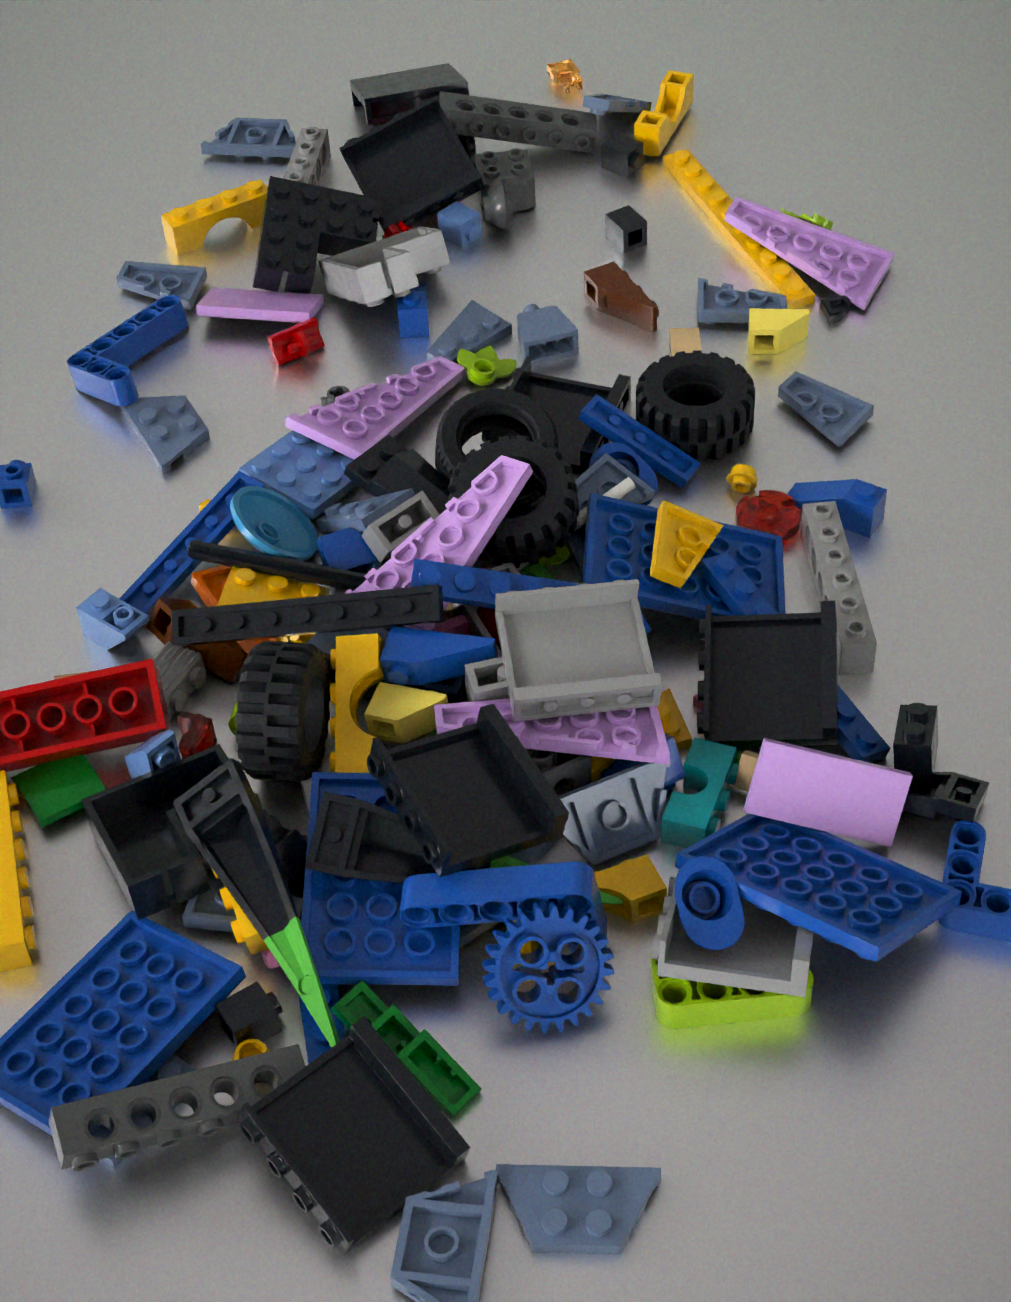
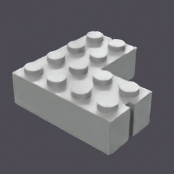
M420 226L318 260L328 294L338 296L339 299L345 298L348 301H356L357 304H367V307H373L384 303L383 298L393 294L394 298L410 294V289L419 286L417 274L425 272L426 275L440 272L442 270L441 266L449 264L450 260L442 230Z

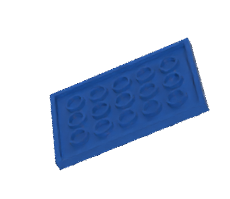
M590 493L587 502L583 583L595 584L613 582L615 580L638 579V601L640 607L696 620L706 619V605H711L713 616L734 615L697 570L699 563L681 589L650 576L658 508ZM717 522L724 526L701 559L728 552L779 614H786L782 536Z
M312 772L306 862L324 792L360 799L399 814L395 806H391L388 803L385 790L377 778H373L370 773ZM305 868L301 925L321 984H358L363 980L366 984L459 986L460 925L430 928L409 927L402 923L399 916L403 884L346 879Z
M753 814L745 815L676 854L675 867L678 869L688 860L699 856L713 857L724 862L734 875L740 898L754 904L760 910L769 911L786 919L791 925L797 927L799 925L820 935L827 942L839 944L856 952L859 957L878 962L959 906L962 891L828 832Z
M131 910L0 1038V1104L52 1136L49 1125L51 1107L144 1084L216 1009L215 1004L226 999L246 978L243 967L146 917L138 920L135 913ZM94 1125L88 1130L94 1136L104 1125Z

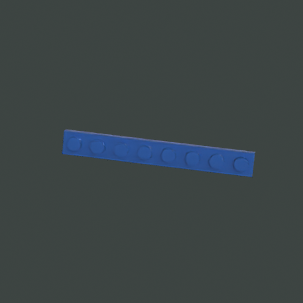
M728 552L700 560L697 570L734 615L779 614ZM838 685V743L852 759L871 763L886 758L891 748Z

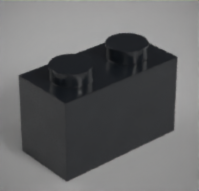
M923 703L900 705L893 742L894 769L910 772L913 776L911 782L933 783L938 748L937 706L925 705Z

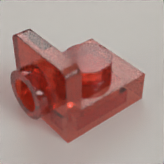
M185 711L179 713L177 718L182 733L179 742V752L182 755V759L217 744L212 718Z

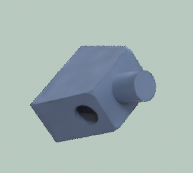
M529 304L522 313L517 315V335L523 362L526 357H531V365L579 354L578 329L557 306L552 305L539 308L536 304Z

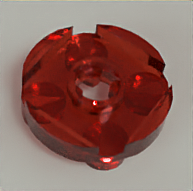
M775 490L759 491V496H754L750 499V494L744 496L736 506V526L782 536L783 546L788 543V539L792 538L799 531L801 509L794 505V499L788 494ZM767 515L773 516L771 519H766Z

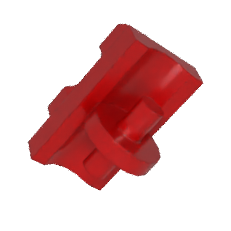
M314 317L267 337L275 364L279 366L301 356H309L311 352L325 346L319 332L318 320Z

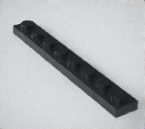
M438 584L171 610L172 642L175 646L444 622L442 586Z

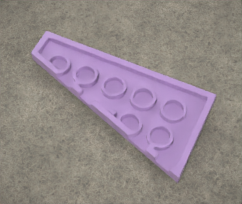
M739 197L735 198L726 211L724 221L840 296H847L851 303L862 310L866 309L893 263L895 256L893 252Z
M439 356L413 366L412 371L403 376L393 374L387 377V382L380 385L373 382L337 396L332 404L324 407L319 404L309 407V413L299 417L296 413L286 416L285 427L355 460L388 434L393 438L464 378L465 367Z
M503 455L498 457L471 481L472 487L460 498L453 497L445 504L447 509L435 520L430 517L391 552V558L378 570L372 568L364 575L366 580L354 591L349 589L345 593L410 587L414 559L473 567L532 475L533 470L530 464ZM443 601V610L446 609L449 602ZM436 623L404 625V627L431 631Z
M510 698L434 705L437 734L476 723L480 707L494 704L525 749L670 765V752L657 706L513 721Z

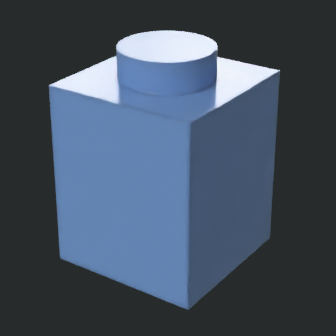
M456 201L437 213L438 228L442 230L443 238L463 249L482 237L481 213Z

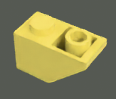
M749 308L748 354L778 355L808 337L809 309Z
M380 682L364 713L369 734L382 740L406 743L433 731L436 728L434 705L449 704L447 694Z

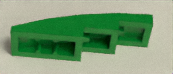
M363 980L332 1007L331 1011L349 1030L353 1024L365 1017L437 1107L450 1118H453L481 1091L482 1088L426 1029L420 1033L394 1004L388 1008Z

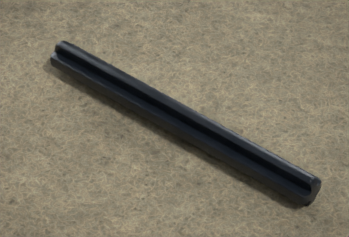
M192 540L188 548V556L195 560L230 567L248 568L261 573L279 575L346 590L351 589L354 591L366 580L364 577L366 574L197 540Z

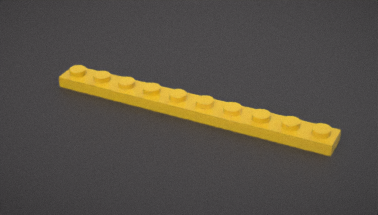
M688 149L678 150L664 156L663 165L767 287L773 293L786 295L787 309H797L814 304L815 293L785 259L724 221L726 211L733 200Z

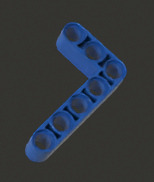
M168 295L158 299L69 357L67 364L76 389L115 406H126L134 403L138 399L139 394L128 366L187 328L188 320L181 298L178 295Z
M959 821L953 825L942 883L962 891L960 904L938 919V921L944 928L952 931L1011 942V889L979 883L986 831L978 822Z
M572 861L466 870L439 877L437 873L409 876L403 882L399 916L402 923L409 927L430 928L504 922L503 919L505 917L512 921H518L517 909L521 908L527 916L531 915L533 903L537 902L541 911L547 912L550 901H554L559 913H561L567 903L573 908V917L581 910L585 911L588 916L587 923L595 920L600 926L597 934L604 933L607 937V917L592 867L586 863ZM578 942L568 943L571 954L577 950Z

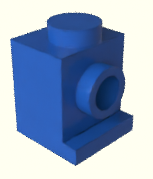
M13 460L9 464L0 465L1 509L32 507L36 487L32 464L21 460ZM21 489L22 494L10 495V490Z

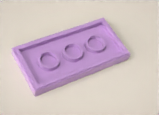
M213 287L196 305V314L206 317L301 323L316 315L324 304L323 294Z
M764 738L743 809L745 813L891 847L913 776L910 772Z

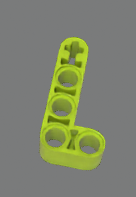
M650 957V985L655 1014L658 1022L670 1029L803 1015L811 1006L813 974L810 969L806 997L657 976L658 960L651 959Z

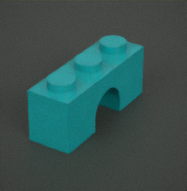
M694 737L684 762V770L687 777L683 779V788L699 793L683 794L675 791L672 792L662 816V843L687 848L720 829L721 819L718 818L720 812H727L731 799L729 788L730 785H735L739 767V764L736 763V747Z

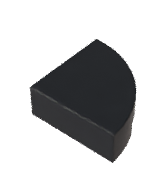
M845 295L820 300V309L829 324L841 321L849 312L850 299Z

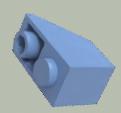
M101 588L76 607L83 635L107 650L127 640L150 620L149 615Z
M171 730L151 736L125 756L130 780L181 760L175 733Z

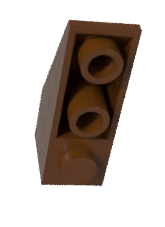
M614 261L584 271V296L598 311L652 332L657 330V317H659L657 304L651 301L642 288L636 285L629 278L627 272L622 270Z
M159 598L146 628L164 645L169 641L173 644L171 610L198 607L190 600ZM235 641L182 646L184 649L188 648L190 651L199 652L203 657L205 668L230 683H235L248 655Z

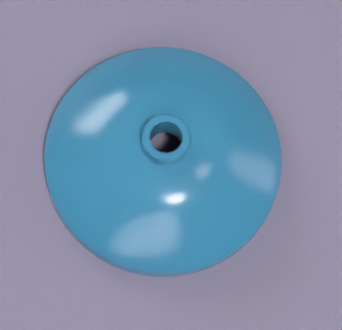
M258 486L240 488L232 497L230 510L233 521L243 537L263 554L298 561H306L316 552L315 542L318 539V534L307 515L286 497Z

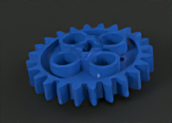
M550 901L547 912H542L537 902L533 903L531 915L527 916L521 908L517 909L519 921L515 923L505 917L503 920L508 930L505 933L493 930L492 933L498 944H486L485 946L487 954L493 957L482 960L484 970L491 972L483 976L485 986L493 987L487 992L491 1002L499 1001L496 1007L501 1015L510 1011L508 1017L513 1025L523 1017V1024L527 1031L532 1029L535 1022L539 1023L542 1033L547 1032L550 1023H555L559 1032H562L564 1020L569 1019L572 1024L578 1026V1013L582 1012L591 1017L593 1014L588 1005L591 1002L601 1005L604 1003L598 990L611 989L609 982L603 977L614 974L611 964L606 963V961L614 958V955L610 948H603L609 943L608 938L604 933L597 934L600 926L595 920L587 923L588 916L585 911L581 910L573 917V908L568 903L563 907L561 913L558 912L554 901ZM532 940L539 942L538 948L534 952L528 954L520 952L524 943ZM569 942L579 943L574 953L569 955L561 954L565 944ZM548 962H554L555 965L549 966L548 972H542L541 969H547ZM514 964H522V965H523V966L517 967L516 969H513V965H514ZM583 966V969L581 971L573 970L575 968ZM523 981H536L535 986L530 991H517L518 986ZM566 981L575 982L574 988L568 993L562 994L557 992L562 983Z

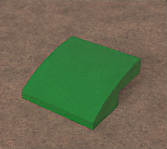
M83 754L39 764L11 777L12 782L17 784L19 794L27 803L31 815L41 827L83 808L82 799L106 790L99 776Z

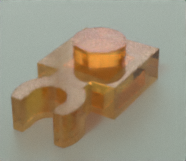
M571 59L547 64V74L556 86L563 85L564 92L570 93V87L572 86L583 90L580 70Z

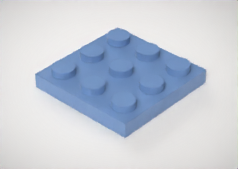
M294 430L239 468L240 472L263 483L265 488L289 499L312 520L358 486L344 475L346 465L354 459Z

